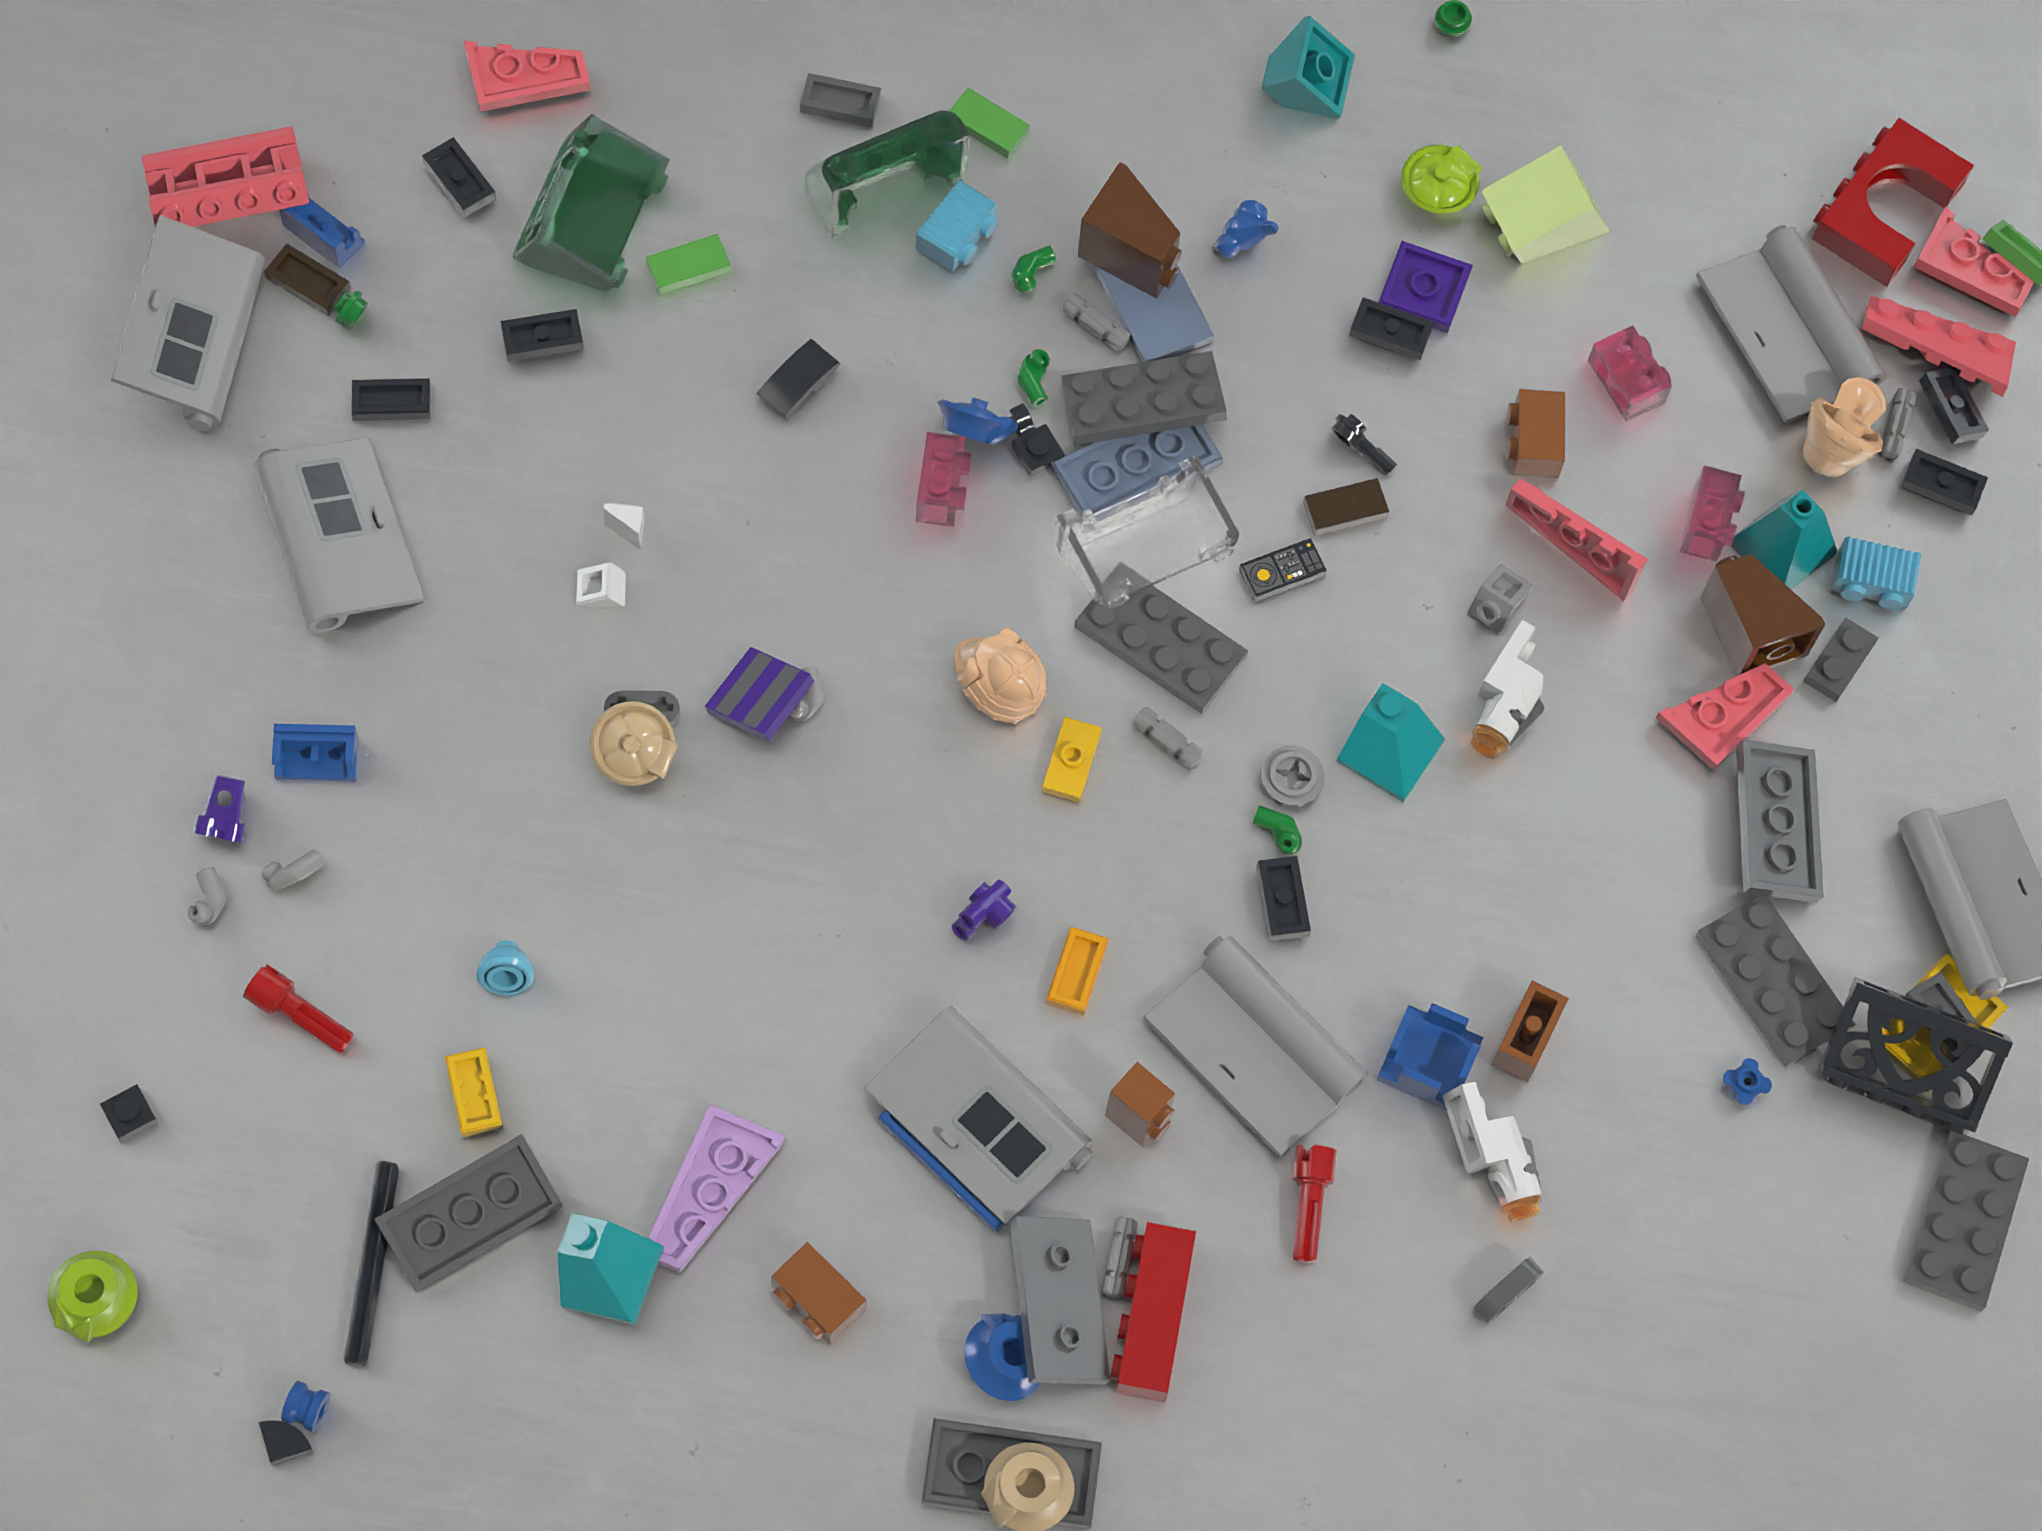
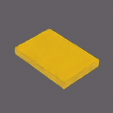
M1948 953L1916 985L1918 986L1941 972L1977 1023L1987 1028H1990L2008 1008L1997 996L1984 1000L1979 999L1978 996H1970L1954 959ZM1893 1018L1890 1021V1027L1893 1030L1882 1028V1033L1899 1034L1904 1031L1905 1022L1901 1018ZM1923 1025L1907 1041L1896 1044L1884 1043L1889 1058L1912 1079L1925 1076L1944 1067L1934 1056L1929 1042L1930 1032Z

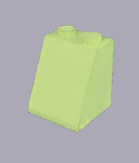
M1561 145L1481 190L1487 203L1481 205L1491 225L1498 222L1503 232L1497 236L1508 256L1514 253L1522 264L1610 231L1578 170Z

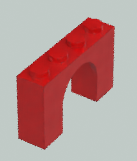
M1900 117L1890 129L1886 126L1881 129L1872 143L1876 148L1871 154L1864 152L1853 168L1856 174L1851 180L1845 177L1833 194V197L1836 198L1831 206L1825 203L1813 220L1818 225L1812 237L1814 241L1885 287H1888L1907 262L1916 243L1882 222L1873 213L1867 201V191L1879 184L1899 183L1911 187L1942 208H1945V206H1949L1964 186L1974 167L1972 163Z

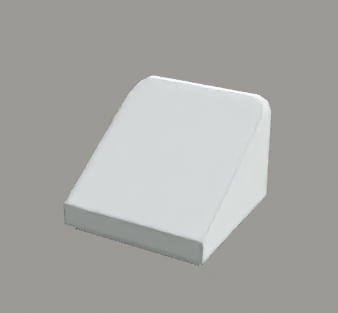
M604 503L605 525L637 548H641L645 527L644 508L636 505Z
M611 562L577 570L576 606L579 608H620L625 606L626 573L624 570Z

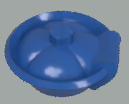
M972 397L970 403H954L943 399L937 402L943 415V429L991 445L998 444L1013 434L1018 428V423L1006 416L999 417L987 409L989 402Z
M1003 1313L982 1314L981 1321L971 1329L965 1343L964 1355L969 1374L979 1388L996 1399L1018 1401L1030 1396L1041 1383L1028 1382L1021 1316H1011Z

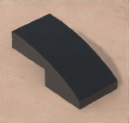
M810 339L773 373L756 394L788 420L812 390L816 393L820 390L841 363L813 339Z

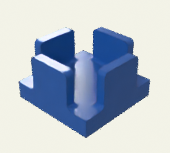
M1431 1003L1428 1012L1408 1005L1376 1080L1447 1111L1443 1095L1461 1084H1465L1484 1037L1466 1029L1469 1022L1467 1017L1437 1004Z

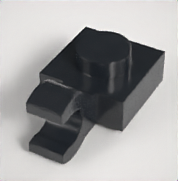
M1023 403L1009 410L1011 414L1009 418L1018 423V428L1015 431L1018 437L1012 440L1011 447L1030 477L1050 468L1051 462L1065 456L1046 423L1035 428L1032 417Z

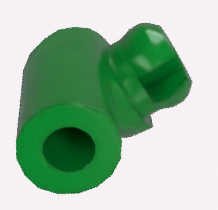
M1050 245L1025 254L1017 260L1011 274L1012 282L1016 283V289L1019 292L1023 293L1034 289L1036 281L1033 275H1035L1036 270L1056 263L1052 247Z
M1036 349L1025 357L1017 374V381L1033 408L1042 406L1049 399L1040 382L1050 364V358L1041 349Z
M1259 805L1253 824L1271 830L1277 847L1281 852L1285 854L1296 853L1302 846V837L1294 818Z

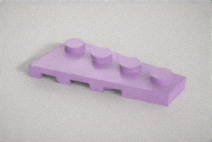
M709 1105L648 1237L664 1246L659 1265L681 1273L785 1143L786 1136Z

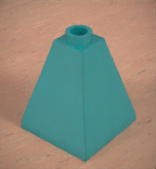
M1803 489L1785 496L1728 541V544L1741 557L1752 554L1790 589H1793L1838 552L1825 512Z

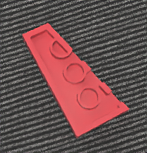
M1870 296L1861 329L1904 350L1914 347L1920 350L1925 360L1937 366L1941 362H1945L1961 370L1960 377L1972 383L1975 382L1976 378L1993 385L1991 392L2004 397L2009 384L2016 341L2007 339L2000 334H1991L1972 328L1962 322H1953L1934 316L1928 311L1915 310L1897 304L1890 299Z
M1520 479L1511 488L1505 503L1506 507L1623 602L1634 592L1647 563V558L1552 499L1538 487Z

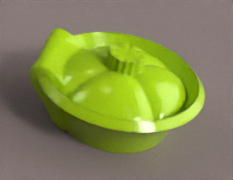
M1440 144L1429 145L1416 150L1405 161L1401 173L1402 186L1409 199L1418 207L1432 213H1454L1467 207L1476 197L1480 186L1479 174L1482 171V166L1459 145L1454 147Z
M86 1251L74 1255L60 1265L48 1287L47 1303L50 1314L54 1319V1327L86 1343H89L92 1338L104 1336L115 1331L126 1322L134 1310L138 1295L136 1278L129 1265L112 1253Z

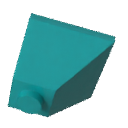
M1306 16L1268 57L1261 88L1285 108L1339 118L1342 116L1355 54L1311 16Z
M1382 683L1361 714L1336 762L1404 803L1443 744L1445 738L1416 702Z
M572 1213L557 1251L561 1307L566 1310L635 1325L664 1246L610 1221Z

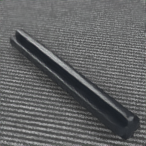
M379 1161L375 1166L343 1356L345 1364L351 1366H365L368 1360L387 1241L374 1219L393 1208L399 1174L398 1165L393 1162Z

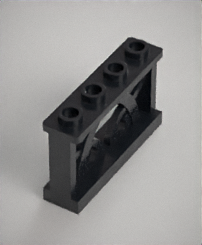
M1855 976L1833 1034L1819 1064V1070L1826 1075L1824 1080L1834 1086L1847 1089L1849 1084L1863 1089V1096L1875 1102L1886 1104L1889 1099L1902 1104L1901 1110L1911 1116L1925 1119L1926 1114L1941 1119L1940 1125L1952 1132L1963 1134L1966 1129L1975 1133L2005 1058L2008 1057L2013 1041L2006 1034ZM1859 1002L1868 1004V1032H1847ZM1893 1018H1901L1905 1022V1029L1899 1034L1882 1033V1028L1893 1030L1890 1027V1021ZM1922 1025L1931 1028L1929 1034L1930 1047L1934 1056L1944 1067L1925 1076L1903 1080L1893 1066L1884 1043L1896 1044L1907 1041L1920 1030ZM1946 1038H1952L1957 1042L1954 1050H1948V1052L1956 1056L1953 1061L1945 1056L1940 1049L1941 1042ZM1854 1040H1867L1871 1048H1859L1852 1054V1056L1860 1055L1864 1057L1865 1065L1859 1069L1847 1067L1841 1059L1843 1047ZM1984 1050H1988L1993 1053L1979 1084L1977 1079L1967 1069L1981 1056ZM1877 1068H1879L1882 1076L1888 1084L1871 1078L1870 1076L1876 1072ZM1960 1076L1971 1086L1973 1096L1967 1106L1957 1109L1948 1106L1944 1102V1096L1950 1091L1957 1093L1959 1097L1961 1096L1959 1086L1953 1081V1079ZM1932 1090L1933 1101L1915 1094Z

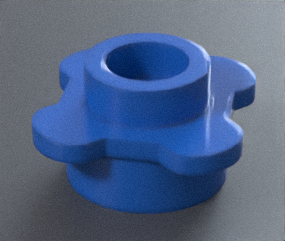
M1752 1058L1744 1059L1740 1067L1735 1070H1727L1723 1075V1082L1729 1087L1732 1096L1736 1098L1739 1104L1745 1106L1750 1105L1759 1094L1769 1093L1772 1088L1771 1080L1762 1075L1758 1069V1062ZM1744 1079H1749L1751 1084L1746 1085Z

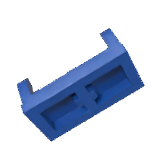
M310 197L308 204L279 210L282 224L286 229L339 269L365 244V240L353 226L348 228L310 199Z
M274 723L272 765H275V780L356 781L359 738L355 725Z

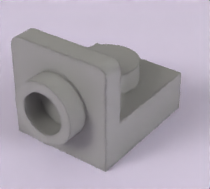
M1500 564L1481 585L1468 613L1499 633L1505 627L1514 610L1528 596L1533 584Z

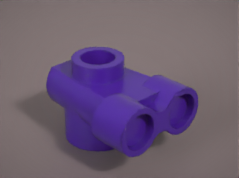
M215 775L203 815L197 814L194 833L228 841L242 842L246 825L240 823L242 805L245 801L244 780ZM221 791H228L232 795L230 805L223 806L218 802V794Z
M1000 879L991 887L986 882L982 883L969 897L971 903L958 915L959 918L951 925L954 934L959 939L967 941L984 921L995 930L1001 926L1017 908L1008 898L1012 892L1009 886Z

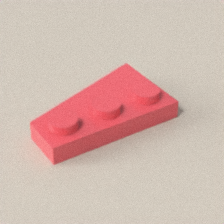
M464 41L480 112L591 90L582 51L537 47L533 51L512 49V45L498 44L497 47L478 46L477 42Z
M1945 206L1914 268L2016 317L2034 282L1999 253L1993 254L1979 242L1981 236L1971 228L1966 231L1954 220L1955 214Z
M1764 663L1725 681L1723 685L1704 694L1701 692L1690 697L1687 702L1658 712L1656 719L1714 771L1736 750V745L1740 741L1746 740L1792 695L1795 689Z

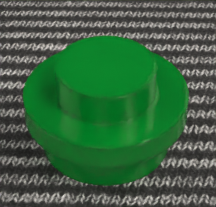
M1447 1L1436 11V27L1445 35H1463L1471 26V12L1467 5L1461 1Z
M357 290L353 295L346 292L341 297L333 310L338 314L335 322L339 325L344 323L349 327L356 323L368 305V302L361 298L363 295Z

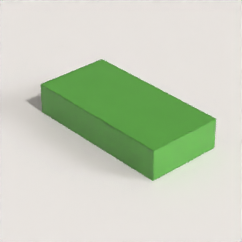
M969 87L947 113L948 123L1007 159L1018 148L1030 130L1028 123Z
M2004 219L1992 226L1982 240L2037 285L2041 286L2042 250Z
M718 234L646 256V265L659 296L731 272L730 262Z

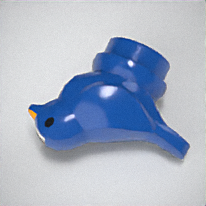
M1245 200L1235 209L1233 217L1227 221L1222 229V234L1218 237L1212 248L1220 256L1230 258L1240 250L1254 247L1266 236L1276 234L1279 227L1275 222L1268 221V210L1262 203L1255 200Z

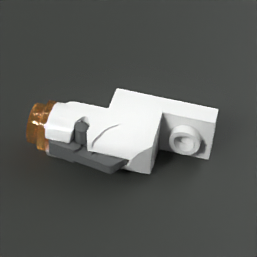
M1524 620L1520 622L1485 677L1478 694L1479 697L1487 702L1481 719L1472 731L1471 745L1477 752L1491 759L1498 758L1500 754L1507 751L1509 746H1513L1545 709L1540 700L1543 688V674L1526 663L1536 646L1535 643L1531 642L1536 627Z
M1476 1082L1461 1084L1444 1094L1443 1100L1467 1174L1488 1169V1180L1497 1195L1502 1213H1507L1510 1222L1524 1220L1540 1214L1539 1203L1542 1202V1192L1538 1170H1536L1532 1142L1521 1136L1514 1116L1488 1121L1485 1113V1101L1479 1094Z

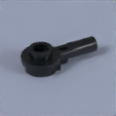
M1339 414L1335 418L1336 423L1331 429L1351 450L1358 452L1362 457L1367 456L1386 475L1397 466V463L1381 448H1376L1365 437L1363 433L1367 429L1357 417L1352 414L1348 417Z

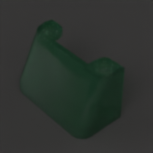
M945 110L931 113L815 163L806 172V192L831 238L849 231L848 213L857 209V199L853 192L913 166L918 167L924 180L931 178V175H938L947 180L950 188L955 186L958 180L967 181L970 134L957 114Z
M591 114L568 134L560 146L516 244L512 256L513 259L528 267L598 290L608 292L613 287L618 289L628 272V269L624 267L625 259L621 257V254L644 201L652 193L658 195L664 188L668 179V175L664 172L670 159Z

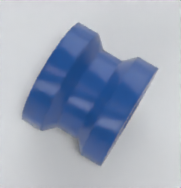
M296 1381L284 1403L281 1420L287 1423L297 1421L304 1425L305 1430L316 1432L327 1411L331 1396L330 1392L325 1390L315 1392L310 1390L306 1383Z

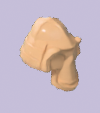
M1851 378L1842 383L1834 404L1827 402L1822 397L1811 402L1806 427L1807 438L1803 447V459L1815 474H1823L1833 478L1841 476L1852 467L1862 464L1882 451V436L1870 427L1886 410V401L1880 388L1866 378Z
M1005 628L996 636L966 639L956 647L954 669L958 675L957 681L963 687L964 695L977 707V710L982 711L987 717L992 718L993 721L998 720L1017 724L1018 721L1027 718L1031 714H1035V710L1047 696V673L1039 656L1027 644L1026 640L1019 638L1012 629Z

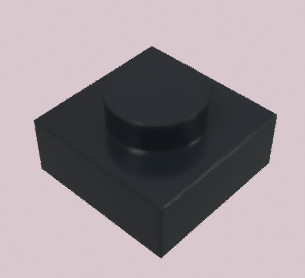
M138 1084L100 1103L120 1143L158 1124Z

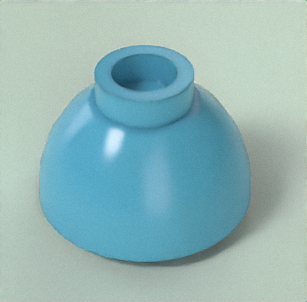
M504 940L498 942L494 948L490 949L482 957L478 964L476 977L479 984L492 993L514 995L525 991L531 986L534 981V969L529 957L519 949L515 942Z

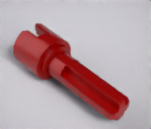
M269 964L265 968L261 967L256 972L243 993L244 999L269 1016L279 1013L283 1014L339 1053L344 1052L353 1040L354 1034L352 1031L296 994L294 982Z
M1304 1145L1296 1146L1292 1179L1300 1186L1292 1257L1295 1261L1301 1263H1312L1317 1259L1324 1189L1328 1188L1329 1185H1333L1337 1150L1331 1147L1313 1145L1310 1151H1308Z

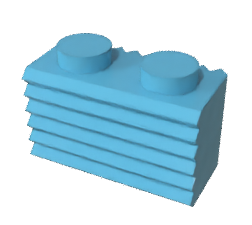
M958 180L944 200L936 207L930 218H927L926 222L916 234V250L923 253L924 256H928L937 264H941L949 272H954L960 263L968 264L976 252L977 246L975 244L982 236L988 238L998 224L999 219L996 217L997 203L963 181Z
M1850 536L1845 537L1837 552L1831 591L1841 593L1844 599L1850 601H1861L1863 599L1877 601L1881 607L1889 610H1898L1902 607L1908 608L1915 596L1921 553L1911 550L1906 551L1904 548L1898 549L1889 545L1883 546L1881 543L1875 544L1873 541L1867 542L1858 538L1853 539Z

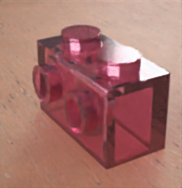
M1633 325L1593 344L1587 361L1626 422L1665 404L1672 388L1670 375L1663 366L1658 365L1652 355V349L1648 340L1644 336H1640Z
M927 432L917 496L916 522L954 527L956 511L964 510L967 487L960 486L961 476H969L972 452H965L966 437Z
M1704 465L1694 487L1679 552L1717 562L1724 546H1732L1737 525L1731 523L1733 512H1740L1745 491L1739 490L1742 475Z

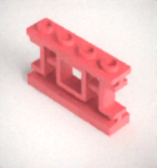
M293 126L142 155L145 177L150 193L149 204L155 227L160 215L194 227L309 203Z

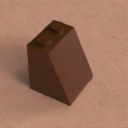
M1119 162L1081 219L1078 257L1157 299L1164 287L1171 288L1178 276L1179 268L1176 267V264L1182 254V250L1178 248L1181 233L1127 165Z
M1752 554L1741 558L1733 555L1717 562L1700 597L1735 676L1764 663L1772 668L1808 656L1825 626L1823 618Z

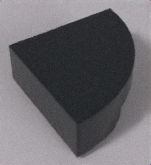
M277 1420L259 1422L272 1466L313 1453L309 1441L295 1426Z

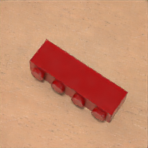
M1147 1222L1144 1235L1136 1233L1132 1258L1140 1260L1137 1275L1129 1273L1125 1298L1132 1299L1130 1315H1121L1117 1339L1125 1340L1123 1355L1114 1354L1110 1379L1118 1381L1116 1394L1166 1402L1196 1231Z

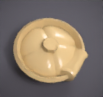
M635 701L619 703L607 709L596 721L590 737L591 755L597 768L610 780L626 786H639L652 782L657 778L664 779L674 754L679 747L675 743L673 729L667 718L653 706Z
M1020 1443L1008 1447L994 1458L986 1472L984 1489L981 1495L997 1527L1005 1525L1016 1531H1044L1061 1521L1071 1507L1074 1497V1479L1068 1464L1056 1451L1042 1444Z

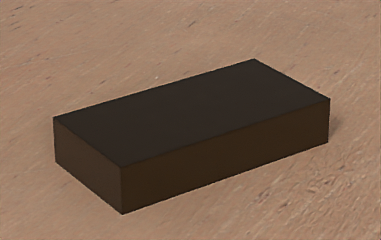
M289 244L282 248L264 271L267 280L327 316L334 310L341 297L351 289L349 280Z
M1378 478L1306 495L1303 499V505L1314 536L1387 519L1390 512Z

